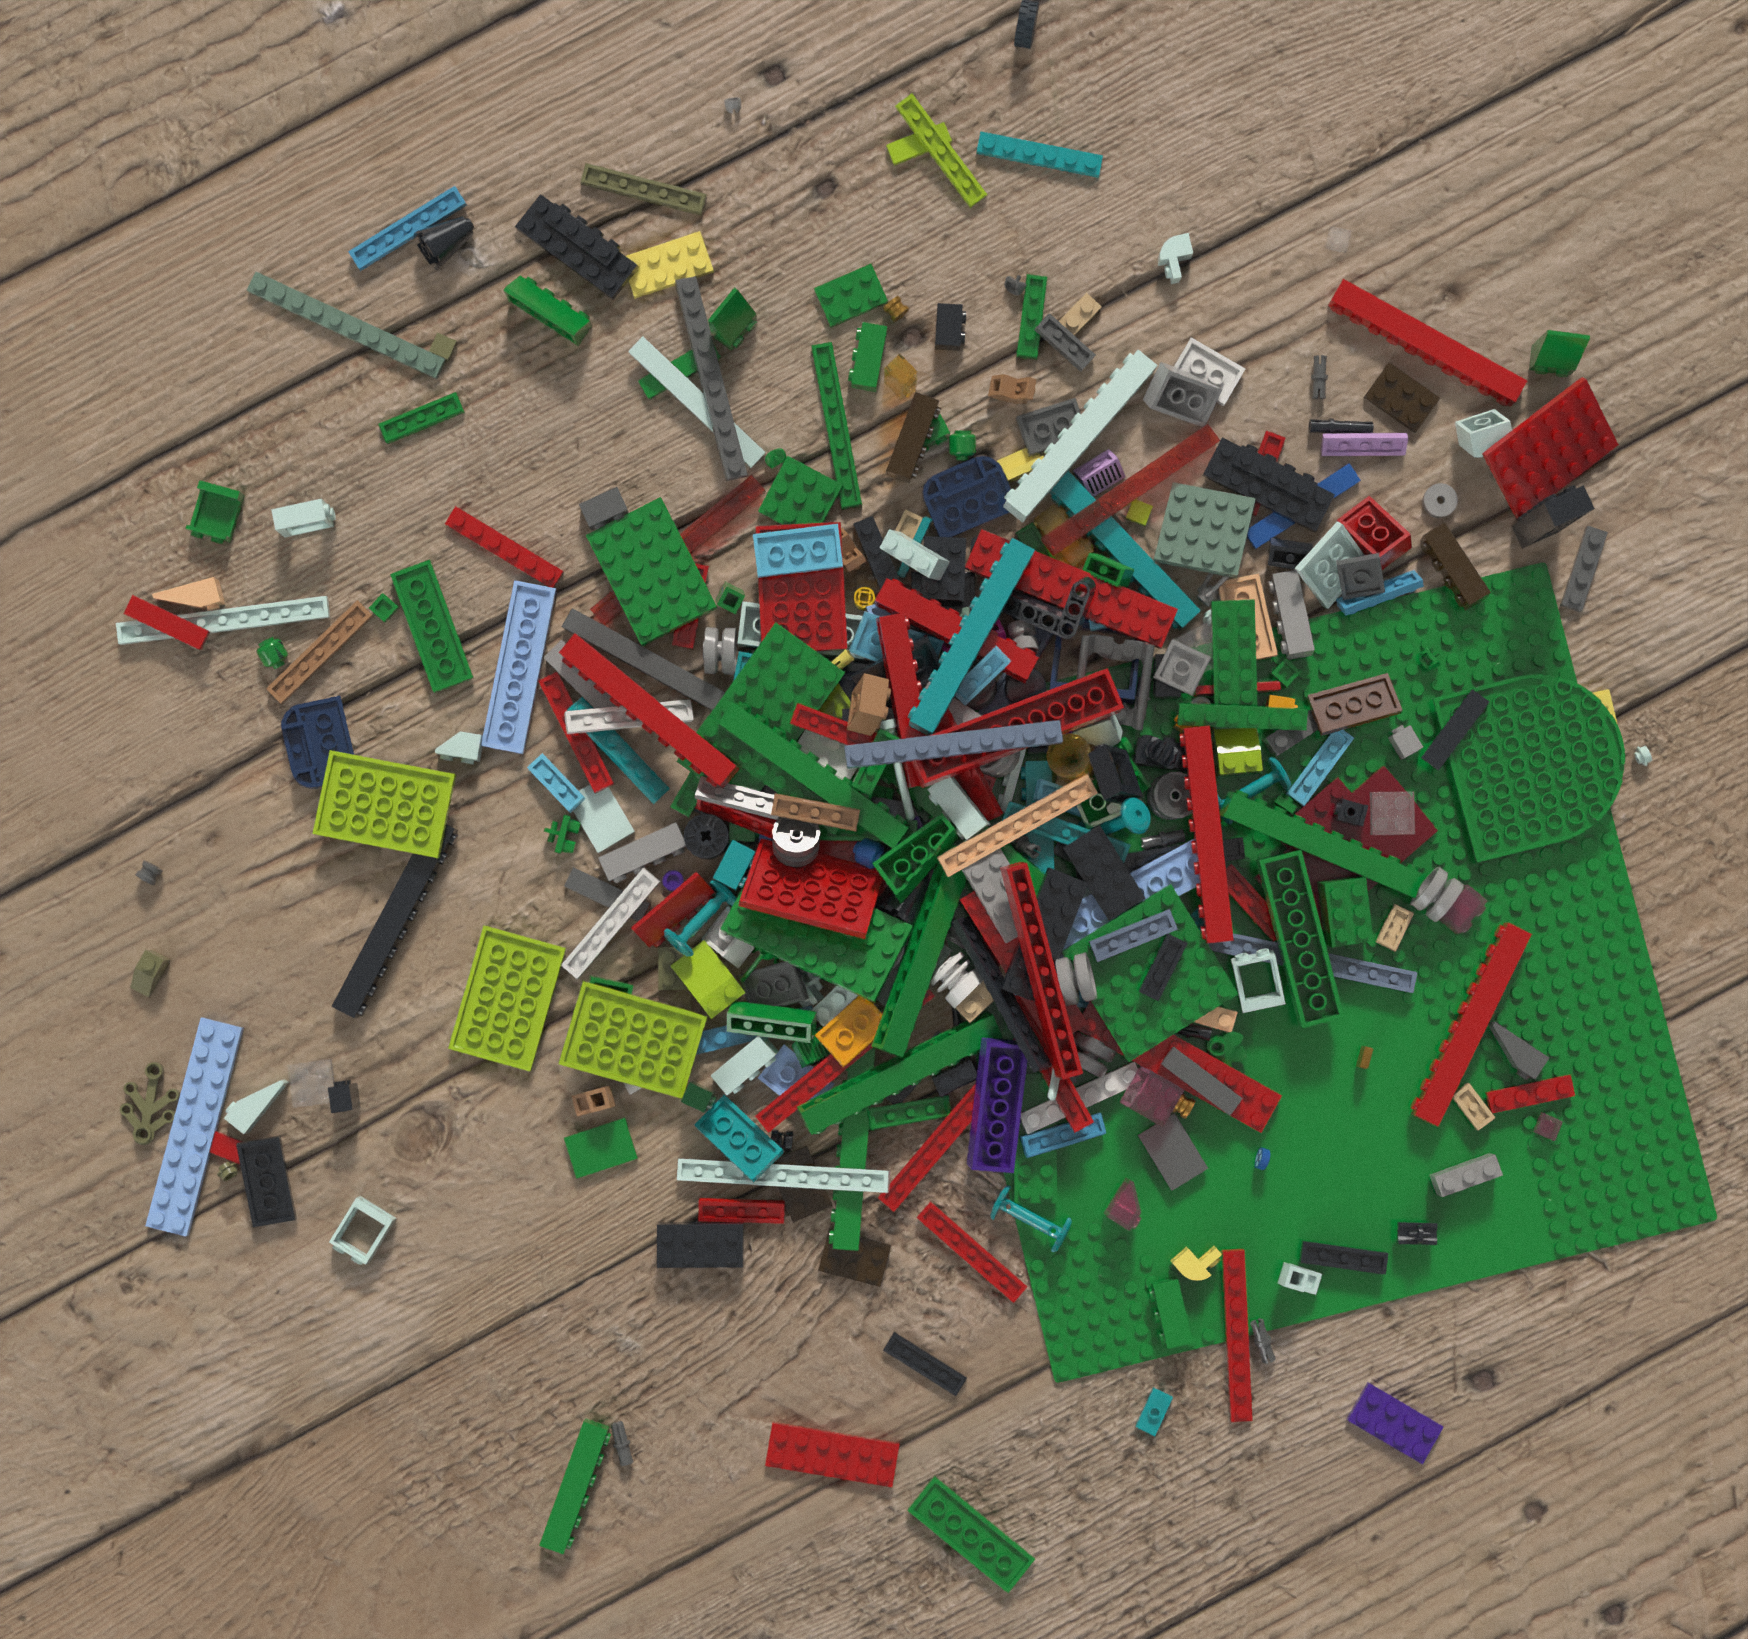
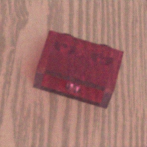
M1464 885L1454 904L1439 920L1455 934L1465 933L1472 926V919L1475 916L1479 917L1485 911L1486 907L1484 905L1487 903V900L1470 885Z

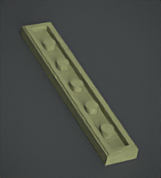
M585 163L580 182L581 185L700 216H702L707 194L588 163Z

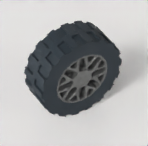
M1022 0L1014 46L1031 49L1039 2Z

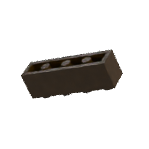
M915 392L886 469V475L910 483L912 478L916 479L920 468L916 465L919 458H924L927 449L924 446L926 438L931 439L934 427H931L933 419L938 420L941 412V407H938L939 400Z
M1446 523L1424 534L1420 540V547L1432 559L1434 569L1437 572L1440 571L1445 586L1455 594L1456 603L1466 611L1487 599L1491 593Z

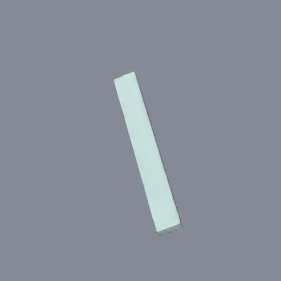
M642 336L628 353L713 432L704 394ZM735 424L744 462L752 468L766 452Z

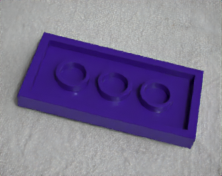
M1369 1382L1366 1383L1347 1417L1349 1422L1421 1464L1424 1463L1443 1429V1426Z

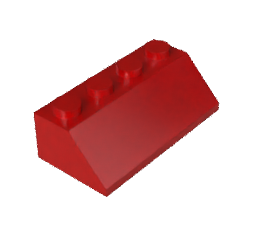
M695 872L633 925L631 929L649 948L653 946L658 948L666 941L664 938L665 929H669L674 933L682 927L680 923L685 918L688 921L698 913L696 909L702 904L705 906L710 899H713L712 895L715 892L702 876Z

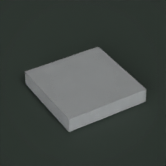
M1172 639L1154 678L1193 696L1211 657Z

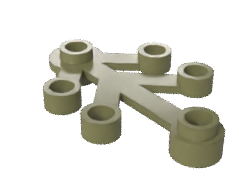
M151 1062L145 1067V1074L149 1078L145 1100L138 1092V1085L135 1082H128L124 1085V1092L130 1095L142 1112V1121L134 1114L135 1108L131 1103L122 1104L120 1113L126 1116L133 1126V1138L140 1145L151 1143L155 1137V1131L166 1123L173 1122L175 1111L173 1110L164 1111L162 1117L151 1123V1118L154 1113L168 1103L177 1101L180 1097L179 1090L169 1089L166 1095L154 1103L158 1079L164 1074V1067L159 1062ZM155 1066L159 1069L157 1075L152 1071ZM130 1084L134 1086L133 1092L128 1091ZM172 1091L176 1093L175 1099L170 1097ZM126 1105L130 1107L128 1114L124 1111ZM168 1112L172 1114L171 1120L166 1118ZM143 1130H146L148 1133L146 1138L141 1136Z

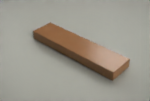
M777 793L774 795L771 811L773 816L851 831L857 830L860 809Z

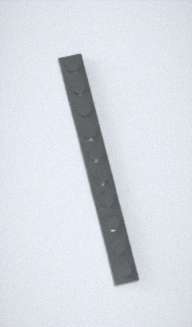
M694 276L675 280L725 479L730 481L745 478L748 474L697 278Z

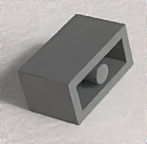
M618 487L579 504L591 531L597 530L611 521L621 519L629 513Z

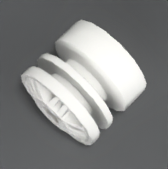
M962 952L950 957L936 970L930 981L932 986L939 980L943 983L937 989L938 992L946 988L950 990L945 999L954 1009L983 981L976 968L969 973L965 970L971 962L969 959L962 965L958 963L965 956Z

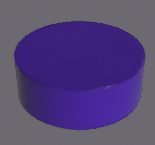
M675 870L668 871L663 876V886L673 892L684 883L683 875Z

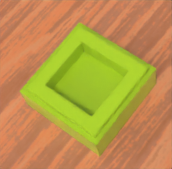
M1133 498L1125 519L1145 527L1153 506Z

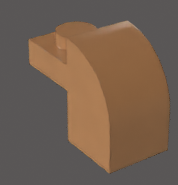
M1006 374L994 375L991 378L988 396L1004 402L1027 404L1028 400H1033L1037 379L1032 377L1017 379Z
M842 527L843 568L846 572H850L860 568L862 563L866 562V559L856 548L850 535Z
M610 1085L571 1096L577 1117L616 1106Z

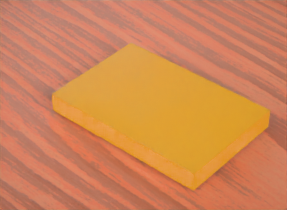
M858 996L816 1033L815 1036L844 1068L873 1042L883 1014L871 1001Z

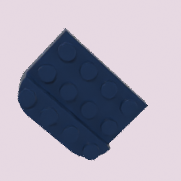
M979 456L932 475L923 485L922 498L931 519H933L932 522L938 536L952 537L1009 513L1003 506L1006 502L1004 497L1011 488L999 462L990 457Z
M341 696L292 706L284 714L281 721V729L292 776L301 787L318 789L323 785L330 750L354 755Z

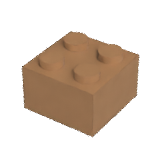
M863 674L852 691L847 730L871 736L876 729L880 728L881 721L886 719L888 707H885L891 689L888 688V679Z

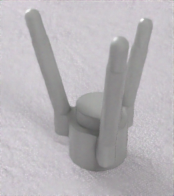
M1208 573L1203 584L1197 589L1199 592L1196 595L1197 598L1207 607L1211 605V601H1219L1220 596H1217L1219 594L1217 589L1229 577L1223 576L1214 587L1211 585L1206 587L1213 576L1212 573Z

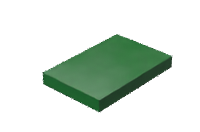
M626 1118L564 1137L576 1179L638 1159Z

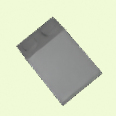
M1160 362L1143 401L1153 410L1205 427L1222 389L1177 367Z

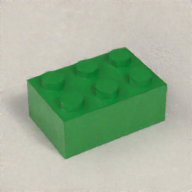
M1355 875L1317 881L1325 944L1330 947H1339L1374 941L1366 877Z

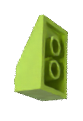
M1212 727L1217 776L1259 773L1263 771L1261 749L1256 728L1215 729Z
M703 940L691 949L694 953L692 956L687 957L683 955L670 966L712 1019L742 996L745 991L707 942Z

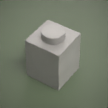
M1403 725L1391 731L1393 735L1388 737L1400 759H1404L1423 748L1411 725L1406 728Z

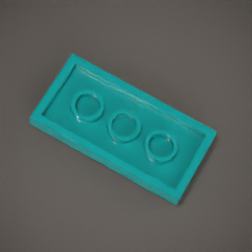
M725 1095L694 1124L753 1183L784 1153L782 1148Z

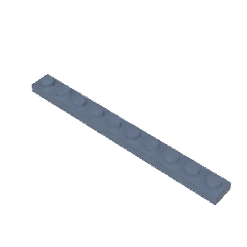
M1060 720L847 745L844 746L846 767L850 769L1059 744L1063 742Z
M1233 933L1234 941L1208 943L1212 951L1234 956L1241 953H1247L1248 955L1256 954V951L1260 949L1273 950L1277 965L1283 966L1277 942ZM1328 953L1334 977L1410 993L1414 992L1417 972Z

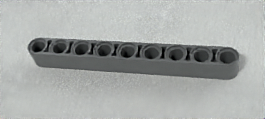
M575 609L570 610L561 626L568 632L576 633L586 642L712 711L725 694L724 691Z

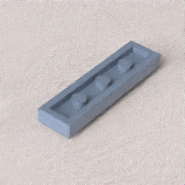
M1168 909L1089 941L1096 961L1099 962L1178 929L1171 911Z

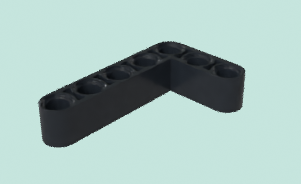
M1083 577L1074 583L1064 610L1014 590L1010 598L1015 601L1016 606L1010 605L1008 600L1002 612L1062 638L1070 639L1082 629L1096 590V584L1090 577ZM1080 584L1087 587V593L1081 590ZM1073 604L1079 605L1080 612L1074 610ZM1028 606L1034 609L1035 615L1029 613ZM1047 615H1051L1054 618V623L1048 621ZM1066 623H1070L1073 626V632L1067 629Z

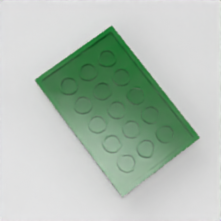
M661 497L624 515L623 518L614 520L586 535L642 647L718 608Z

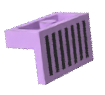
M1109 449L1073 470L1077 479L1093 497L1126 477L1119 459Z

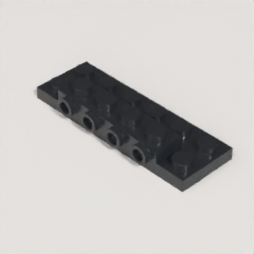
M540 194L515 225V228L614 300L638 270V265L621 253L619 250L620 245L614 240H605L603 238L604 234L596 227L590 229L586 226L588 222L579 215L575 218L571 215L572 211L565 204L562 203L559 206Z
M1222 437L1202 476L1241 496L1256 498L1255 503L1315 533L1335 494L1318 486V483L1314 482L1315 478L1307 473L1301 475L1295 472L1296 468L1287 463L1283 466L1276 462V457L1270 454L1263 456L1257 453L1258 449L1250 444H1247L1246 447L1243 445L1239 446Z

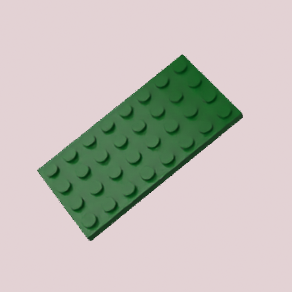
M775 622L710 713V716L719 722L732 702L738 704L741 701L750 708L748 712L756 716V714L764 717L767 720L766 725L772 729L776 726L785 733L784 738L789 741L791 739L797 741L805 729L789 724L796 704L799 703L818 711L846 672ZM718 750L739 768V771L728 782L729 784L756 791L763 789L765 783ZM679 758L676 761L698 778L701 776L708 777L703 772L698 774L689 766L692 763L686 758L684 761Z
M743 886L720 928L723 933L875 1003L913 926L874 908L866 938L863 939L740 907L739 900L744 889Z

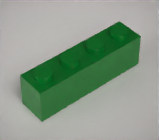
M734 1001L727 1012V1032L811 1043L816 1032L817 1011Z

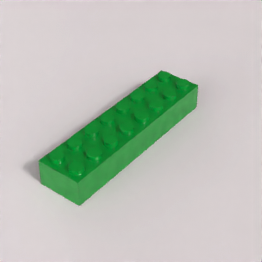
M1302 850L1256 860L1298 1026L1305 1028L1344 1018Z

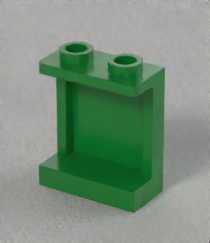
M199 480L197 489L200 492L190 525H186L185 529L191 532L190 536L203 539V536L211 538V542L217 544L231 543L245 495L234 489Z

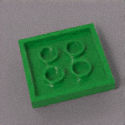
M787 456L758 512L781 525L824 523L843 485Z

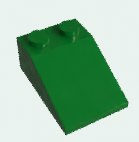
M734 287L708 319L711 336L732 351L734 347L738 348L742 344L745 333L747 331L751 332L757 325V315L739 290Z
M1547 330L1531 346L1529 370H1533L1536 374L1541 375L1556 373L1557 377H1568L1576 371L1590 340V335Z

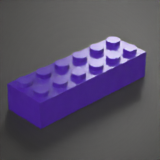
M981 1038L966 1163L971 1170L1014 1173L1027 1069V1059L1018 1047L1016 1040Z

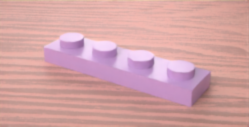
M1407 433L1323 434L1321 455L1403 456L1406 455L1408 435Z

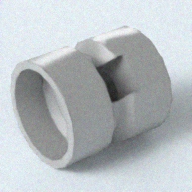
M1018 620L1007 626L1009 638L1015 641L1018 647L1022 649L1028 648L1038 653L1039 646L1037 638L1034 637L1036 635L1034 625Z

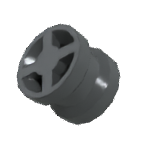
M144 860L142 863L143 867L135 875L141 880L155 885L156 877L163 870Z

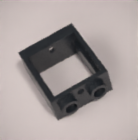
M1100 744L1094 748V751L1088 753L1105 801L1123 804L1122 802L1127 798L1135 797L1139 799L1143 797L1127 750L1107 744Z

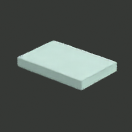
M591 785L579 790L586 799L573 812L598 853L635 832L609 787L596 794Z

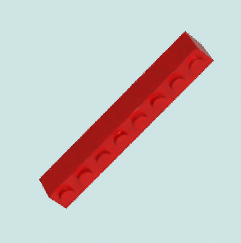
M887 578L875 599V606L892 615L904 613L911 625L948 644L954 633L959 634L962 628L959 626L962 620L959 612L951 608L947 610L941 607L942 604L932 598L928 600L922 597L923 594L915 589L909 590L903 587L904 584L896 579L891 581ZM991 630L976 659L981 661L997 646L1011 660L1001 672L1026 684L1039 657L1035 656L1036 653L1031 649H1022L1017 646L1015 641L1009 638L1004 640L998 636L996 631Z
M904 613L876 618L886 678L889 680L888 688L891 689L890 699L897 724V737L899 739L927 736L910 727V719L907 718L913 706L918 707L920 703L918 697L922 691L921 683L916 679L915 672H918L916 659L913 660L911 652L914 651V644L912 638H909L907 631L910 630L909 619L905 617ZM911 761L902 762L908 788L921 786Z

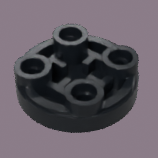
M1033 669L1026 684L1009 675L1005 678L1004 692L1009 705L1047 690L1044 677L1035 669Z

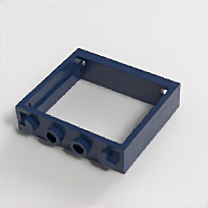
M1085 618L1081 630L1090 631L1088 619ZM1066 623L1067 629H1073L1070 623ZM1105 628V629H1099V630L1091 631V632H1100V633H1108V634L1125 635V634H1122V633L1117 632V631H1115V630H1112V629H1110V628ZM1057 635L1049 690L1067 684L1057 682L1062 637ZM1138 658L1131 662L1129 689H1117L1121 701L1125 704H1133L1135 700Z

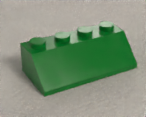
M520 275L504 288L503 291L509 302L578 347L592 327L589 320L590 317L582 311H574L571 309L573 306L564 299L559 301L554 298L555 294L547 288L542 290L537 286L538 283L528 276L525 279Z

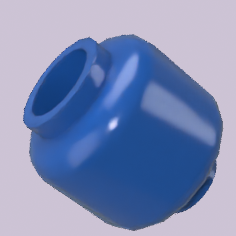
M864 838L861 842L858 841L853 848L855 861L869 869H874L875 867L872 863L886 854L881 843L869 838Z

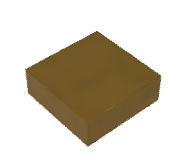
M1361 1046L1356 1067L1363 1069L1369 1067L1373 1048Z

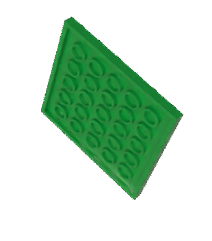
M1171 884L1065 948L1061 953L1064 958L1067 957L1071 961L1073 969L1075 955L1087 954L1097 990V999L1091 1002L1128 1062L1238 995L1208 943H1206L1205 939H1202L1200 930ZM1170 909L1178 930L1168 934L1188 944L1159 1001L1138 990L1166 934L1099 962L1095 959L1089 941Z

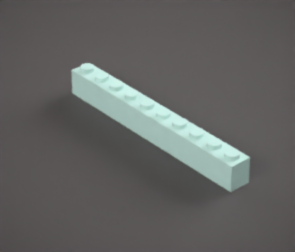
M1137 350L1134 355L1130 353L1122 362L1124 366L1121 370L1116 368L1109 377L1112 380L1108 384L1103 383L1096 392L1099 395L1095 399L1090 398L1083 408L1086 410L1082 414L1077 413L1070 422L1073 425L1069 429L1064 428L1057 436L1059 441L1055 445L1051 443L1044 451L1045 457L1042 460L1038 458L1031 466L1032 472L1029 475L1025 473L1017 482L1019 484L1016 490L1012 488L1004 497L1006 502L1003 507L1022 523L1153 374L1158 365L1140 350Z

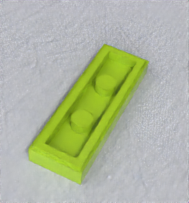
M945 123L937 124L936 126L947 141L952 143ZM915 134L886 145L894 166L928 153Z

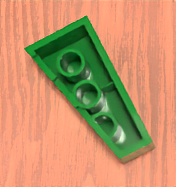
M941 813L872 864L902 904L938 862L937 857L947 852L959 837L955 828L945 815Z

